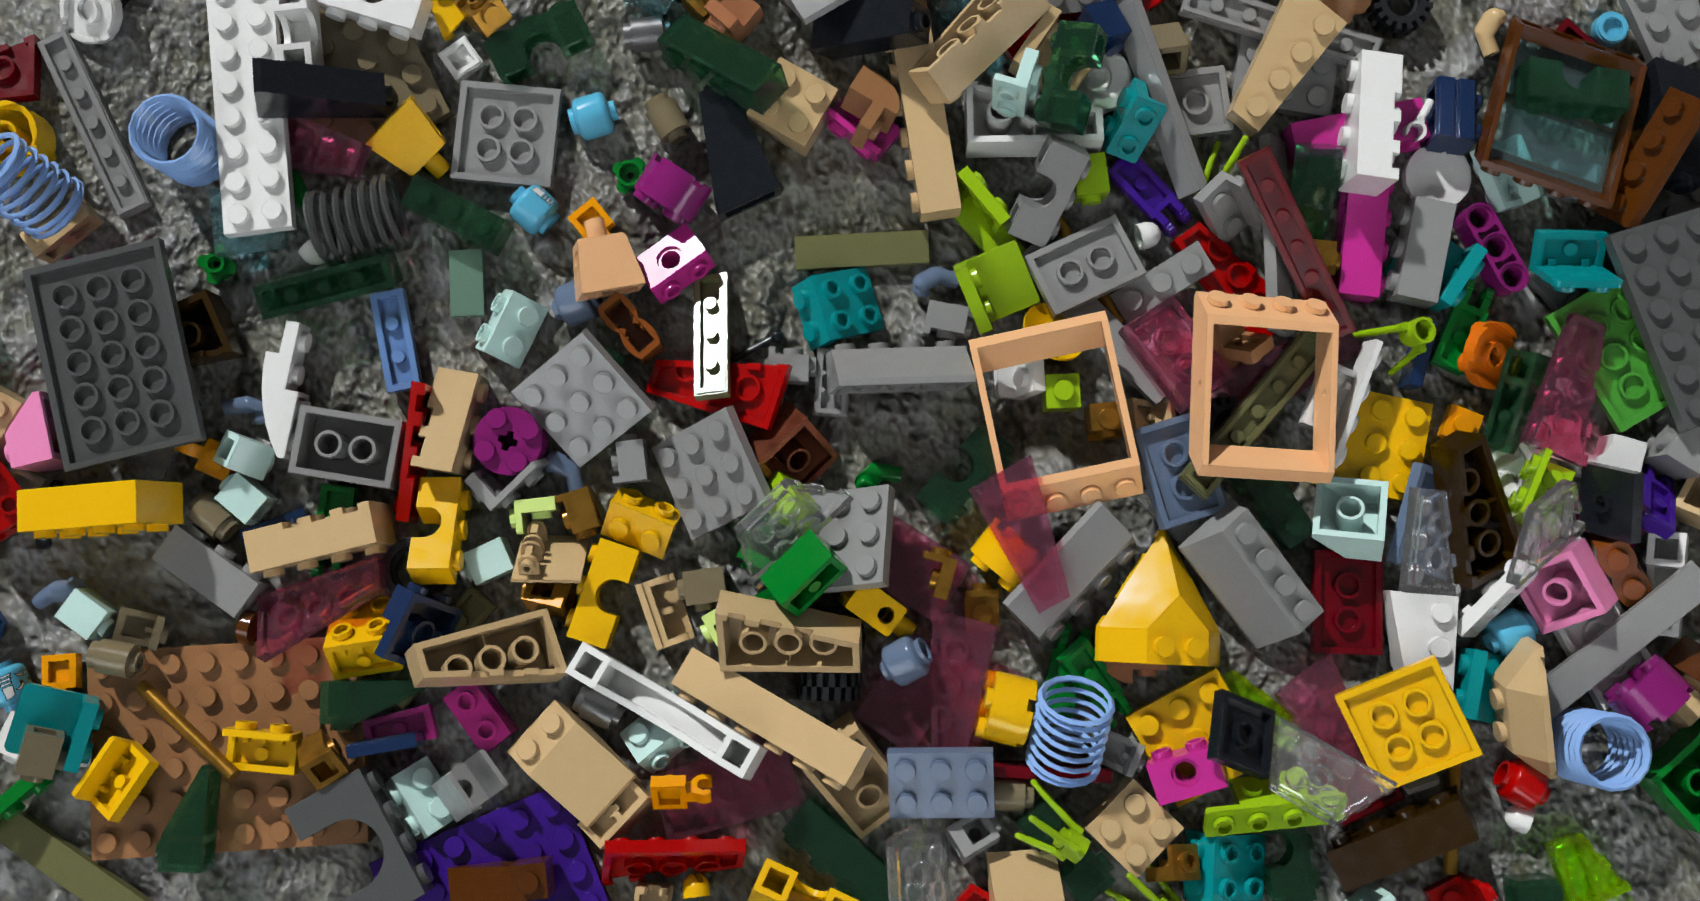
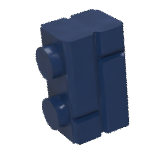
M1440 75L1435 78L1428 88L1426 99L1434 100V104L1426 117L1431 134L1425 140L1426 151L1446 152V154L1462 156L1467 153L1473 144H1477L1481 135V125L1476 123V115L1480 110L1482 97L1476 94L1477 82L1475 80L1463 78L1456 80L1455 77Z

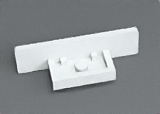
M1379 339L1362 343L1353 370L1338 364L1335 469L1342 464L1346 457L1347 447L1345 446L1348 437L1358 425V410L1361 402L1367 398L1370 392L1371 385L1369 381L1372 372L1381 362L1383 341ZM1314 381L1298 424L1313 429Z

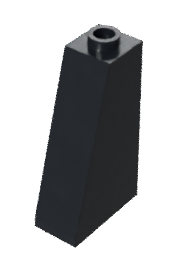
M849 0L813 21L811 50L834 60L929 44V32L932 25L931 10L914 0Z
M1655 57L1646 64L1647 71L1639 99L1644 129L1670 86L1700 98V71L1659 57ZM1700 127L1663 186V189L1669 190L1673 194L1687 196L1700 187Z
M252 58L254 96L258 118H386V106H393L392 86H385L384 73Z
M727 79L723 82L721 80H714L705 85L703 91L698 94L715 207L720 221L723 222L781 195V190L730 80Z

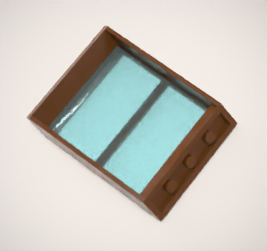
M1512 16L1484 115L1481 135L1474 153L1476 160L1481 166L1480 169L1493 176H1500L1501 173L1513 176V181L1526 187H1532L1533 184L1545 187L1544 190L1547 193L1558 198H1564L1565 195L1577 198L1579 204L1590 209H1597L1598 206L1610 210L1614 204L1647 66L1637 57Z

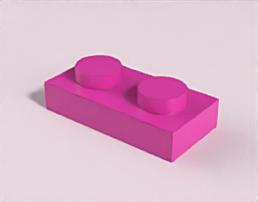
M432 703L362 722L365 739L418 730L425 732L426 740L440 736Z

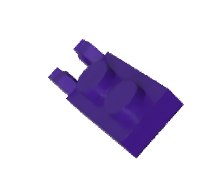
M1140 157L1136 163H1130L1119 158L1107 169L1109 179L1150 221L1153 220L1165 236L1172 238L1177 234L1175 226L1161 213L1166 206H1168L1170 212L1180 222L1187 224L1192 219L1190 212L1176 199L1177 195Z
M1643 464L1641 472L1644 473L1641 528L1648 533H1655L1667 540L1676 531V491L1673 490V480L1667 475H1662L1658 480H1655L1654 467L1649 464Z

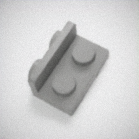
M1221 170L1193 197V200L1208 229L1224 243L1228 244L1246 225H1250L1259 231L1263 229V219L1256 202L1249 192L1250 189L1245 179L1239 175L1234 177Z

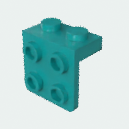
M1535 229L1528 269L1538 275L1541 281L1553 286V290L1571 293L1575 292V288H1587L1592 292L1608 293L1610 288H1622L1623 286L1621 278L1603 267L1606 251L1603 238L1608 236L1609 233L1604 230Z
M1452 241L1449 242L1438 303L1429 307L1430 309L1438 313L1450 306L1456 307L1461 302L1467 292L1464 286L1469 279H1475L1485 266L1482 259L1488 252L1486 248L1475 243L1464 250ZM1395 257L1391 259L1383 271L1385 278L1389 270L1393 268Z
M864 267L811 275L791 288L793 302L798 309L803 325V335L808 342L810 352L816 351L817 348H825L837 340L879 332L884 327L869 274Z
M1459 647L1458 656L1455 660L1453 693L1466 719L1491 724L1496 721L1495 710L1489 700V690L1492 689L1491 676L1504 661L1505 657L1488 653V651Z
M35 683L25 684L5 741V750L18 754L27 724L65 731L62 749L68 750L63 771L78 773L80 764H88L94 743L88 742L91 730H99L103 719L104 709H99V697Z
M1186 829L1185 844H1197L1201 880L1183 881L1184 900H1263L1264 835L1242 833L1205 837L1203 830Z

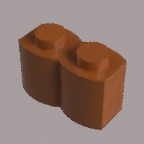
M615 292L598 307V312L603 322L614 334L621 338L625 348L641 363L647 365L665 350L663 341L648 322L642 319L638 310L624 295Z
M1593 533L1589 535L1590 548L1621 603L1627 607L1635 605L1653 590L1650 580L1637 561L1636 554L1629 543Z

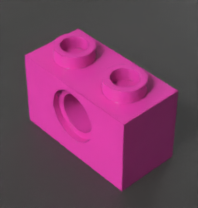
M686 223L636 258L644 275L645 284L661 305L677 297L684 288L695 280L703 278L709 270L716 266L707 250Z
M487 685L458 686L442 698L479 750L483 748L488 753L519 731V728Z
M1205 737L1191 739L1185 742L1186 747L1173 751L1171 747H1163L1151 752L1152 757L1147 758L1146 768L1159 806L1228 787V778L1224 766L1207 759L1209 740L1206 741ZM1181 762H1189L1194 765L1196 771L1192 775L1184 776L1178 773L1176 766Z

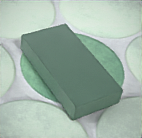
M448 250L451 317H487L484 250Z

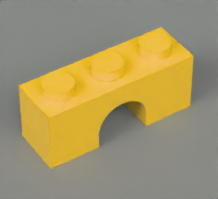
M420 477L416 509L423 524H439L440 527L432 535L411 537L406 569L412 581L419 585L456 584L458 571L463 570L464 554L461 550V544L468 537V523L465 520L466 511L471 510L472 494L470 490H466L462 477Z
M600 538L598 544H592L587 558V562L591 563L587 576L582 575L581 583H578L576 595H579L580 598L576 609L571 607L565 620L564 627L569 628L567 637L602 649L611 648L621 616L611 613L604 608L601 602V591L612 580L633 584L643 555L642 551L604 538Z
M766 858L747 901H860L832 887L828 891L810 888L798 880L797 875L799 872L769 858Z

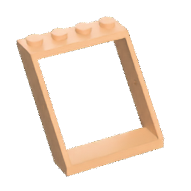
M1218 290L1195 292L1188 454L1198 476L1331 483L1335 473L1339 323L1326 302L1315 298L1299 300L1286 296L1263 297L1252 293H1244L1243 295L1226 294ZM1214 324L1316 332L1312 450L1210 444Z
M1105 310L968 340L1007 522L1093 505L1097 500L1105 502L1144 493L1139 457ZM1104 347L1128 458L1006 484L983 373Z

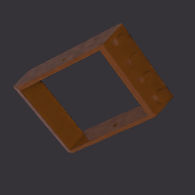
M1671 86L1669 87L1623 164L1612 208L1609 210L1598 206L1595 212L1628 229L1641 225V222L1700 127V98Z

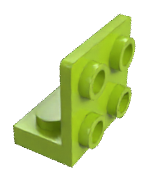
M1015 240L953 265L954 273L980 334L993 330L992 322L1040 302L1037 290Z
M1549 448L1543 449L1537 455L1533 454L1530 460H1525L1518 475V478L1523 480L1517 492L1513 491L1508 499L1516 525L1547 537L1551 535L1576 473L1573 470L1549 462L1553 450Z

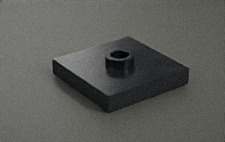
M1582 462L1579 530L1629 544L1641 543L1644 473L1596 462Z
M1216 690L1214 692L1207 759L1260 780L1269 779L1276 711L1227 690Z

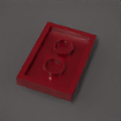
M1311 550V594L1324 612L1310 624V653L1382 655L1383 555L1382 561L1379 562L1344 558L1333 550Z

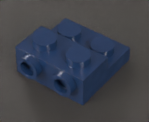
M412 581L409 582L407 587L397 584L382 614L390 622L374 653L383 659L407 666L404 654L413 644L452 634L464 611L452 605L454 598L435 590L432 596L427 595L428 588Z

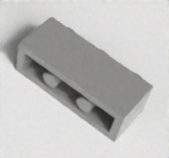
M1415 196L1405 205L1401 206L1397 218V224L1401 225L1399 237L1395 238L1391 248V257H1395L1393 268L1389 270L1386 276L1385 289L1388 290L1387 301L1424 309L1438 303L1457 204Z
M192 523L190 526L175 525L151 559L233 618H239L244 611L252 610L270 586V583L262 578L263 573H250L248 563L244 565L235 559L237 553L222 543L214 544L207 539L209 535L196 524Z

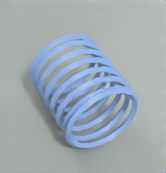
M171 93L155 95L143 101L133 112L128 126L129 143L135 154L145 163L174 179L176 182L191 187L207 186L219 179L215 119L185 97ZM189 123H196L197 135L193 146L185 155L168 161L167 148L171 137L179 128Z
M15 132L0 133V140L11 138L0 145V155L7 148L14 145L12 153L0 164V215L4 219H10L14 226L20 227L34 239H45L57 234L68 225L79 210L84 197L83 182L75 176L69 177V172L65 169H59V165L55 161L48 162V157L45 154H38L34 146H27V142L23 138H19ZM29 151L32 155L25 159L27 152ZM38 159H40L43 163L37 165ZM29 164L23 176L9 189L19 172ZM49 167H51V168L53 169V171L47 173L48 170H49ZM40 171L33 185L19 197L27 183ZM59 174H61L64 178L58 180ZM51 179L43 194L29 206L40 187ZM74 184L75 188L72 197L65 208L44 226L34 228L35 223L46 218L58 207L65 197L69 185ZM61 188L54 201L43 212L38 214L49 197ZM11 197L9 204L3 206L4 200ZM21 205L20 212L14 214V209ZM30 214L29 220L25 221V216Z
M1073 675L1057 676L1042 684L1038 690V701L1035 704L1029 742L1025 751L1027 765L1040 779L1052 785L1066 788L1086 786L1096 780L1101 770L1100 764L1103 761V753L1106 750L1105 744L1108 741V733L1111 730L1110 723L1115 712L1114 699L1105 688L1095 681ZM1063 682L1083 683L1103 693L1108 703L1094 692L1082 688L1061 687L1049 691L1048 689ZM1062 692L1080 693L1092 697L1101 703L1106 713L1093 703L1080 698L1060 697L1049 699L1048 701L1046 699ZM1061 702L1077 703L1091 708L1101 718L1097 719L1090 713L1077 708L1058 707L1051 709L1049 706ZM1058 713H1075L1083 717H1086L1091 721H1080L1075 718H1067L1062 715H1059ZM1054 723L1060 727L1052 728L1049 724ZM1052 733L1054 736H1047L1046 734ZM1063 733H1071L1082 738L1068 736ZM1085 733H1093L1095 736L1090 737ZM1056 741L1068 742L1080 747V749L1064 746ZM1043 742H1048L1051 746L1064 752L1075 754L1088 753L1090 757L1080 759L1065 757L1048 749ZM1083 743H1091L1092 747L1089 748ZM1037 746L1049 756L1062 762L1072 764L1093 762V764L1079 769L1061 767L1048 761L1041 755ZM1034 755L1046 766L1059 772L1069 774L1091 773L1077 779L1059 777L1041 767Z
M1572 707L1566 708L1551 720L1556 768L1559 777L1614 792L1628 790L1637 785L1649 771L1653 756L1651 741L1644 728L1631 717L1616 712ZM1599 723L1607 735L1608 751L1606 759L1600 767L1589 773L1583 763L1581 747L1584 736L1591 727Z

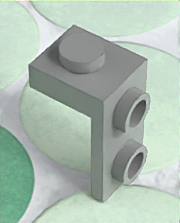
M546 458L532 461L506 487L487 468L473 471L464 481L470 487L472 496L477 501L484 503L490 511L502 507L507 510L514 505L513 500L521 499L522 496L519 492L526 486L532 487L543 478L545 474L542 470L549 462Z

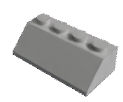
M952 340L934 342V347H922V342L919 341L903 342L900 348H889L886 342H876L868 344V348L855 349V344L842 343L834 345L835 349H831L826 354L828 395L960 391L976 382V374L966 346H955V341Z
M1097 500L1002 603L1014 619L1045 646L1049 640L1053 642L1061 636L1066 627L1064 624L1072 615L1078 616L1085 610L1089 603L1087 599L1096 590L1101 591L1109 584L1112 579L1111 573L1119 565L1124 566L1132 559L1136 552L1134 550L1137 546L1136 542L1128 530Z
M1227 502L1221 510L1210 517L1177 547L1256 649L1300 634L1324 612L1248 508Z

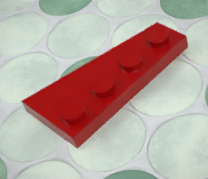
M1196 223L1170 243L1175 252L1178 253L1199 241L1216 269L1198 281L1206 292L1218 290L1226 294L1243 295L1244 293H1252L1257 296L1266 297L1265 280L1256 273L1257 269L1246 261L1244 263L1232 253L1233 249L1202 223ZM1244 326L1245 331L1271 336L1274 334L1269 332L1267 328Z
M656 360L645 392L710 413H715L733 405L740 422L772 432L793 366L789 364L730 363L731 397L697 401L694 397V361Z
M411 381L403 457L399 470V490L394 498L393 512L396 513L395 520L418 524L419 513L416 509L419 482L420 477L427 476L428 470L411 466L410 462L413 455L420 456L425 438L419 437L421 425H428L431 408H428L427 404L432 386Z
M689 836L673 840H666L663 837H652L648 840H631L626 837H619L613 840H605L601 883L603 886L613 885V878L629 876L630 882L644 881L646 874L661 872L665 878L674 877L685 872L687 868H694V871L697 873L742 868L746 855V838L736 839L733 836H722L717 839H701L696 836Z

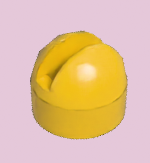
M701 873L696 875L689 874L682 885L683 899L711 896L708 879Z

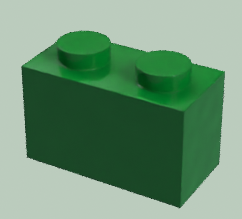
M809 529L794 542L787 552L769 566L768 570L760 577V580L782 607L799 617L848 567L824 539Z

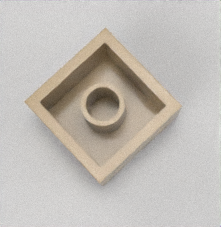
M779 57L748 109L746 116L753 128L806 157L827 122L826 112L829 108L834 109L839 101V91L829 83Z
M1124 776L1080 822L1081 826L1136 878L1144 872L1184 829L1162 806H1159V803L1134 778Z

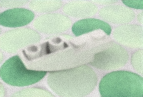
M286 320L280 352H265L262 373V406L265 425L276 456L286 460H290L300 405L311 406L309 402L310 396L298 392L297 389L304 381V357L312 345L311 328L299 322Z

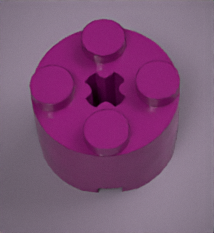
M657 153L653 155L633 187L636 189L633 193L635 197L654 210H657L659 205L662 206L664 209L661 213L679 226L684 223L691 225L712 192V189L704 183L701 185L695 181V177L668 159L662 158Z
M516 407L494 408L488 411L475 429L473 437L474 454L488 470L506 477L515 478L532 461L542 459L548 455L549 438L546 430L530 413ZM514 438L517 440L516 447H509L506 444L507 439Z
M1654 654L1646 661L1641 659L1626 672L1630 677L1621 684L1616 682L1611 685L1602 696L1616 713L1631 717L1648 733L1653 730L1648 723L1653 720L1655 722L1660 720L1663 723L1691 697L1689 693L1694 692L1695 689L1662 657Z

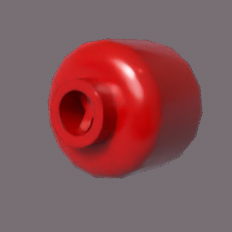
M1520 758L1502 762L1495 771L1493 784L1496 785L1497 794L1502 799L1523 810L1533 809L1538 804L1543 805L1551 793V788L1548 786V777Z

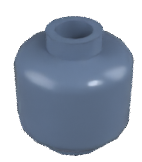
M573 280L556 288L554 301L551 303V306L558 320L563 319L566 324L575 327L600 316L598 307L605 301L604 298L576 302Z
M906 634L883 647L881 652L882 661L879 662V668L888 681L893 680L898 685L905 686L928 674L933 656L929 646L921 637L916 638L913 635Z

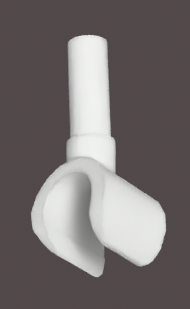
M1426 99L1415 120L1403 127V136L1408 134L1411 127H1415L1418 130V137L1414 142L1426 136L1427 127L1424 123L1434 104V100Z

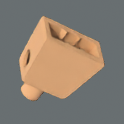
M595 217L584 221L587 237L578 239L572 250L576 302L610 297L615 292L620 294L639 292L646 282L624 232L607 234L604 218Z

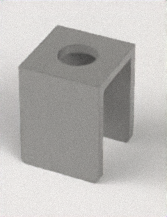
M483 748L431 785L456 822L471 814L489 798L509 786L507 780ZM458 781H466L470 784L472 788L470 798Z

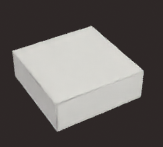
M465 35L438 53V56L458 84L461 80H465L485 66V63Z

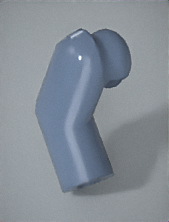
M71 577L68 581H54L32 597V603L38 609H45L54 602H65L75 588H86V583L80 577Z

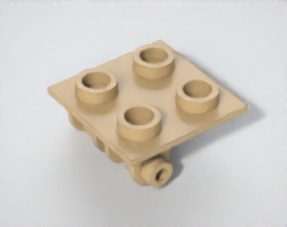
M538 519L530 522L526 528L527 535H522L511 582L581 583L590 538L577 541L576 536L548 535L547 527L542 520Z

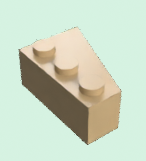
M438 367L427 407L431 408L428 425H421L419 437L425 439L420 456H412L411 466L467 477L468 470L474 468L476 461L474 450H472L475 429L482 419L479 416L481 403H485L488 397L489 386L485 383V377L477 373Z

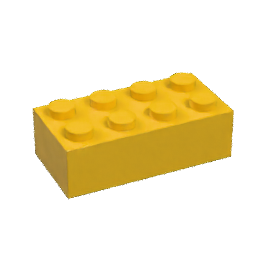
M135 479L17 490V532L33 533V539L57 538V533H59V539H81L82 536H86V532H88V537H107L115 533L116 529L117 535L139 534V531H145V527L146 532H168L169 525L184 524L183 483Z

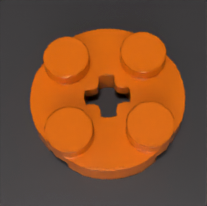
M1478 321L1471 326L1470 334L1466 340L1463 353L1458 358L1457 366L1460 372L1465 373L1466 378L1473 386L1493 390L1497 389L1496 386L1499 383L1506 384L1512 378L1519 361V349H1514L1512 339H1518L1515 330L1509 324L1498 321Z

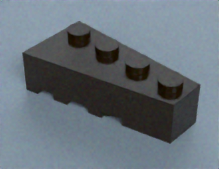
M205 289L177 302L191 367L247 357L221 296Z
M1456 430L1430 445L1445 582L1474 590L1503 572L1508 560L1513 558L1524 559L1526 555L1486 435Z
M1456 784L1420 802L1404 807L1386 818L1372 820L1364 824L1362 829L1352 834L1343 832L1330 839L1331 843L1327 845L1326 855L1346 893L1479 840L1477 822Z

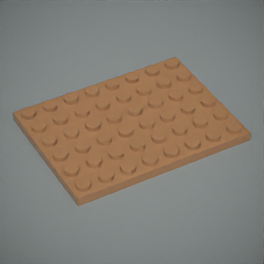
M325 637L255 641L254 646L240 643L161 647L157 648V651H151L148 648L141 649L145 654V663L142 670L131 679L95 673L92 668L87 667V694L98 696L99 709H104L99 730H91L93 731L94 743L92 762L109 737L117 736L138 741L160 763L119 823L108 821L90 802L92 861L371 842L372 828L361 821L350 819L338 821L300 842L284 810L317 792L300 768L297 775L240 770V774L234 780L228 781L135 690V687L141 681L147 680L225 757L228 736H222V730L226 727L235 726L236 720L258 722L257 728L270 729V724L274 723L292 725V731L304 732L303 738L322 729L330 739L335 738L344 754L341 759L351 773L358 768L369 765V755L347 759L346 746L348 744L366 740L362 727V722L368 720L366 675L334 680L323 651Z

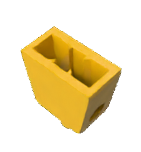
M412 95L365 142L369 149L412 177L424 166L436 179H439L451 167V164L438 153L446 143L445 137Z
M879 588L843 591L836 599L844 607L886 637H889L891 633H894L899 638L906 634L912 635L917 625L904 616L908 609ZM886 607V613L879 618L878 612L881 608Z

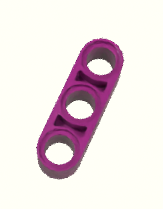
M1478 202L1458 213L1454 219L1453 227L1465 249L1475 243L1480 244L1484 248H1486L1488 243L1495 249V257L1489 255L1488 252L1482 259L1485 266L1479 273L1486 287L1494 289V296L1506 297L1525 288L1529 282L1528 269L1493 208L1486 203ZM1470 214L1478 219L1479 228L1471 224ZM1503 273L1511 277V287L1504 282Z

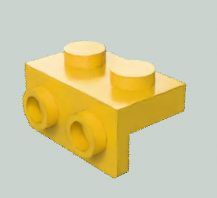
M620 487L610 501L600 534L663 560L681 515L679 510L670 503L651 499L636 489Z
M236 720L235 726L223 728L222 736H228L226 758L239 770L284 775L299 774L296 742L303 739L304 732L292 731V725L274 723L270 724V729L257 728L258 722L248 720Z
M111 736L81 777L71 795L75 799L90 801L108 821L119 823L160 763L138 741Z

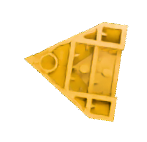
M1158 528L1153 536L1155 540L1148 551L1142 553L1114 598L1116 600L1106 615H1102L1096 625L1095 661L1220 666L1221 632L1166 530Z

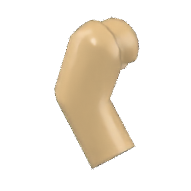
M1493 7L1485 11L1474 29L1483 58H1489L1500 52L1494 35L1501 24H1505L1507 20V14L1503 9Z

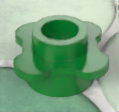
M636 157L633 160L619 161L613 165V173L616 174L618 179L616 187L620 193L627 194L630 190L635 189L633 187L644 171L645 162L643 159ZM633 173L634 177L630 179L628 174Z
M216 245L214 251L207 255H200L197 259V265L204 269L207 274L206 279L211 284H219L221 280L228 279L238 270L237 263L228 255V248L224 245ZM220 262V266L216 268L215 263Z

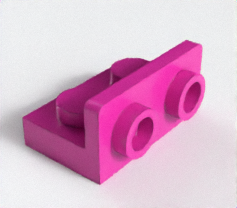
M843 98L834 109L829 108L826 112L827 122L829 123L827 128L840 139L846 137L851 141L861 119L840 108L844 100ZM892 123L888 134L880 131L875 141L868 139L862 150L855 146H852V148L864 160L871 158L877 163L899 138V127Z

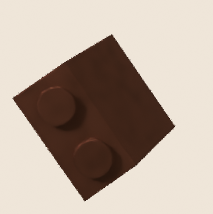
M788 400L780 406L772 432L756 428L747 437L763 474L769 480L779 470L801 482L806 489L840 457L807 417Z

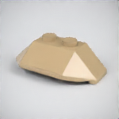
M1529 636L1522 637L1491 676L1492 689L1489 690V700L1496 716V721L1492 724L1493 733L1496 740L1502 743L1514 755L1546 775L1549 779H1556L1557 768L1547 674L1544 662V647Z

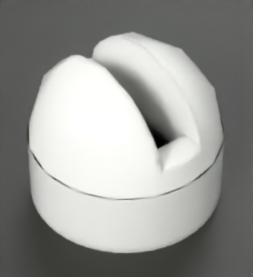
M1142 222L1134 225V238L1138 249L1145 250L1157 245L1161 239V231L1156 224Z
M319 237L321 246L326 256L328 257L329 248L327 247L326 243ZM311 240L304 243L298 251V254L304 261L311 265L325 263L315 251Z
M1512 805L1505 811V821L1514 831L1527 834L1533 823L1535 809L1523 810Z

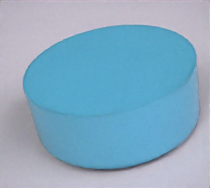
M1609 11L1594 20L1590 32L1592 39L1598 45L1613 47L1625 39L1629 26L1622 14Z

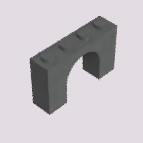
M370 765L358 768L284 811L300 842L338 821L348 819L367 824L379 836L383 846L384 857L378 875L370 884L340 901H413L434 888L431 882L433 881V874L429 866L425 862L421 863L415 852L417 845L409 831H404L398 820L401 817L398 807L392 800L388 801L382 790L384 788L383 779L377 770L371 769Z

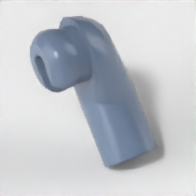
M933 266L914 277L912 291L918 297H927L930 289L938 284L957 289L959 282L954 271Z
M250 396L223 400L221 407L225 415L253 413L254 422L257 425H265L261 400Z
M551 452L548 456L544 457L549 462L544 470L547 473L553 472L564 476L569 492L585 487L580 468L569 456L561 452Z

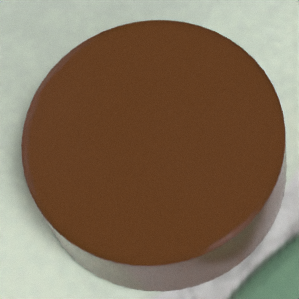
M246 610L240 615L235 628V637L238 643L254 646L255 641H260L265 625L264 616L261 612Z

